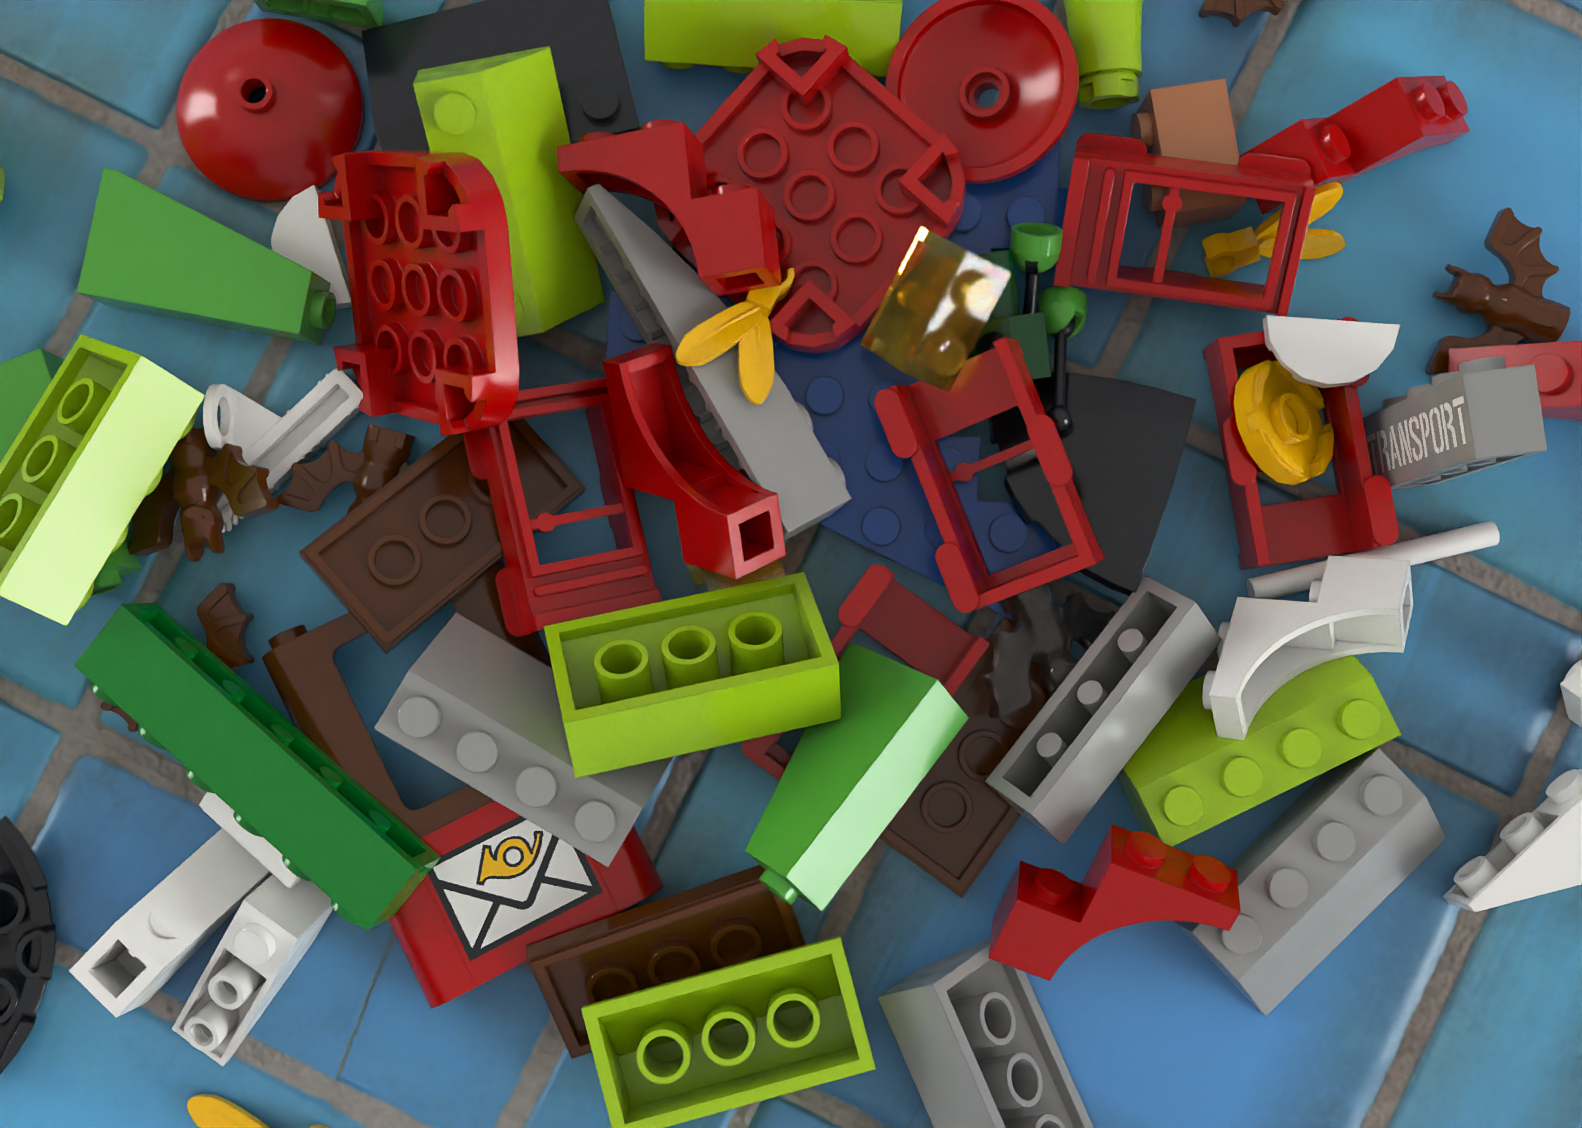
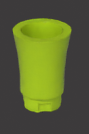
M1062 0L1069 38L1078 63V107L1100 111L1123 108L1129 104L1137 103L1140 100L1138 78L1143 74L1141 55L1143 0Z

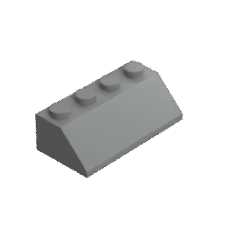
M459 612L453 615L408 670L374 727L376 731L609 867L673 759V757L575 778L552 667Z
M1373 748L1324 772L1228 866L1231 869L1237 870L1241 909L1230 931L1195 922H1174L1264 1016H1267L1446 839V836L1426 796L1380 748Z
M991 937L914 971L878 996V1000L934 1128H1094L1026 973L988 958Z

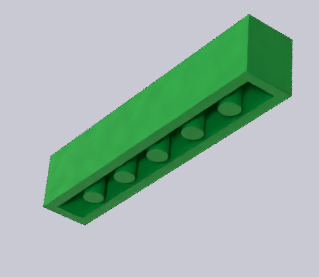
M158 603L121 604L74 666L92 682L90 687L96 696L112 706L120 707L139 724L138 731L147 742L157 748L168 750L186 767L185 773L192 783L206 792L215 793L234 810L233 816L243 829L255 836L264 837L283 855L282 861L288 870L297 877L312 881L331 898V905L334 911L347 922L361 925L368 931L393 917L441 858L439 854L329 758L317 745Z

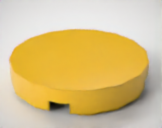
M1269 359L1245 369L1236 382L1233 405L1237 428L1248 453L1264 473L1278 483L1296 485L1325 472L1333 455V427L1331 428V423L1322 425L1318 410L1325 408V404L1319 389L1316 386L1298 382L1292 377L1293 374L1279 364L1278 360L1271 362Z

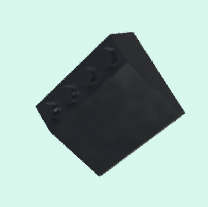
M485 0L362 30L374 127L380 150L430 151L413 87V82L419 70L546 46L551 48L571 144L578 143L581 136L592 132H609L618 135L641 130L608 0Z

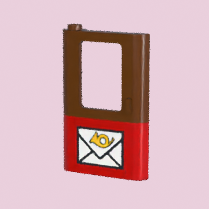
M503 560L451 602L460 614L552 667L550 655L539 632L523 637H513L505 628L495 583L496 574L506 567ZM347 613L309 632L305 625H299L277 634L268 641L272 650L267 652L262 657V660L293 725L441 856L396 914L388 919L431 1009L527 961V945L613 916L664 887L634 825L609 867L470 785H466L420 809L413 810L406 807L334 659L335 653L340 647L368 633L350 613Z

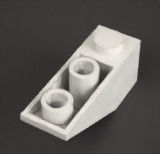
M1582 769L1569 770L1557 777L1546 790L1548 798L1532 813L1521 814L1510 821L1500 833L1502 841L1486 856H1478L1464 864L1454 876L1456 884L1442 897L1449 904L1478 912L1581 885Z
M222 828L117 920L69 972L117 1018L147 1003L271 872Z
M273 874L243 900L173 1025L172 1030L187 1040L193 1047L208 1055L221 1066H224L316 939L333 910L331 898L312 881L302 879L292 888H287Z

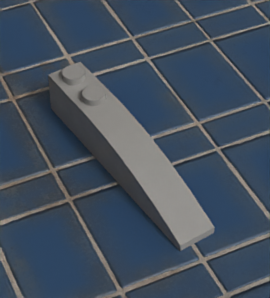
M600 184L587 188L575 213L574 220L647 345L660 343L672 347L675 366L684 394L708 439L729 464L743 476L767 490L778 493L784 541L830 517L852 498L846 489V480L840 466L835 460L827 457L814 435L812 420L802 404L794 401L776 371H774V383L766 400L759 405L750 403L739 386L737 345L716 359L701 366L686 367L676 362V351L683 337L694 327L727 309V307L699 279L698 274L654 230Z

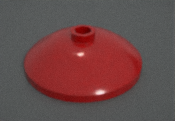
M939 0L921 13L902 35L889 63L885 88L939 135L944 131L959 151L966 183L984 184L1001 181L1025 171L1041 160L1055 146L1067 128L1074 112L1079 89V72L1075 51L1067 32L1056 16L1039 1ZM990 89L999 91L998 100L994 105L990 107L979 106V98L983 92Z
M263 18L242 22L220 32L198 51L188 65L181 80L177 96L176 117L180 138L186 152L196 167L209 180L221 189L239 198L262 203H279L290 201L293 196L312 185L321 189L336 177L337 170L331 157L356 151L363 132L365 103L357 73L341 49L332 40L303 23L280 18ZM266 88V95L260 102L249 103V96L253 90Z

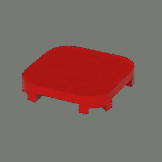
M827 35L824 36L823 40L799 38L778 44L777 40L774 39L755 54L759 64L695 134L696 138L703 145L708 196L712 195V191L722 185L745 184L751 188L757 187L773 207L781 283L787 269L794 268V279L787 296L777 301L768 317L772 338L791 350L815 354L841 348L859 335L949 238L962 217L966 196V182L959 151L944 131L939 135L849 56L847 46ZM654 203L658 220L656 224L679 254L697 269L692 246L678 219L672 213ZM749 291L725 296L734 304L745 302Z
M389 149L347 152L331 157L337 170L334 189L332 192L318 193L319 218L343 220L356 343L334 346L333 349L338 371L352 369L363 392V399L360 401L359 410L370 417L396 413L440 425L441 436L501 425L512 414L518 397L519 357L509 230L503 198L493 175L478 158L463 152Z

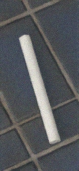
M1487 521L1345 556L1410 560L1411 566L1498 545L1500 535L1496 524L1493 521ZM1327 560L1249 578L1246 580L1249 598L1274 599L1310 590L1313 581H1322Z

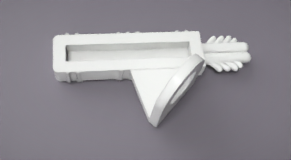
M336 368L329 374H326L322 381L319 380L318 384L291 410L286 411V415L280 417L225 384H212L207 389L203 405L205 436L211 448L222 451V447L227 443L241 446L243 459L249 466L255 465L269 469L270 473L266 480L269 492L272 495L293 475L292 464L309 462L310 458L314 454L316 455L320 448H324L326 443L351 419L357 417L356 414L361 411L359 410V404L361 399H363V392L347 373L338 371ZM218 404L221 415L220 427H218L217 421ZM223 493L217 503L225 523L222 533L231 531L232 524L238 525L239 518H245L233 513L229 501Z

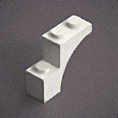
M1328 555L1322 581H1313L1311 584L1309 602L1237 597L1231 621L1222 622L1219 627L1218 635L1222 640L1217 645L1219 658L1216 671H1207L1203 683V706L1206 710H1212L1218 737L1245 740L1251 722L1268 698L1289 680L1317 665L1334 659L1364 653H1404L1413 609L1410 560Z

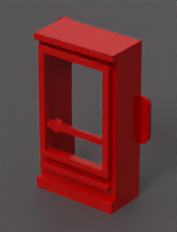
M1093 132L1084 133L1078 138L1062 227V247L1056 264L1053 286L1069 288V285L1274 313L1276 316H1287L1316 191L1310 175V167L1303 159L1259 153L1243 155L1239 159L1238 165L1147 154V146L1139 138ZM1134 183L1170 187L1169 193L1162 200L1165 216L1155 268L1119 265ZM1180 189L1283 202L1265 285L1165 270L1175 213L1182 207V198L1179 195Z
M1345 317V318H1342V319H1337V320H1342V321H1356V322H1359L1358 320H1356V319L1353 318V317ZM1264 331L1217 338L1202 350L1203 359H1206L1240 548L1238 557L1241 570L1328 557V555L1335 556L1388 546L1396 542L1399 530L1391 486L1384 476H1373L1357 387L1364 385L1369 380L1370 374L1347 386L1318 387L1325 404V408L1322 409L1325 425L1331 423V428L1333 427L1334 444L1331 461L1337 495L1261 506L1256 476L1257 473L1263 471L1255 463L1244 445L1237 428L1233 402L1235 385L1238 381L1237 370L1250 368L1269 359L1271 362L1277 359L1274 353L1269 351L1265 345Z
M1003 337L994 341L995 348L913 384L893 385L887 389H882L874 398V406L893 453L899 458L911 457L945 543L936 550L935 560L954 607L962 613H970L1093 566L1105 559L1073 483V469L1055 423L1045 413L1023 358L1024 354L1018 339ZM1019 407L1030 440L972 464L968 462L960 463L955 471L949 472L937 440ZM1034 449L1073 543L990 575L954 482L957 480L963 482L970 481L975 476V473Z
M606 377L520 390L512 414L501 425L462 433L472 475L479 480H487L506 562V567L496 574L495 583L505 628L511 636L523 637L544 631V626L662 602L660 590L655 587L634 490L624 486ZM585 409L600 472L599 481L605 506L554 516L548 512H543L536 519L530 520L508 421ZM608 516L617 550L540 565L532 530L538 529L542 533H547L558 525Z
M875 564L870 566L838 610V618L843 625L831 640L838 662L841 658L839 656L860 629L915 670L937 679L953 697L990 643L981 636H971L894 580L895 574L884 565ZM784 732L742 741L741 748L743 754L780 781L792 757V754L777 744V741Z

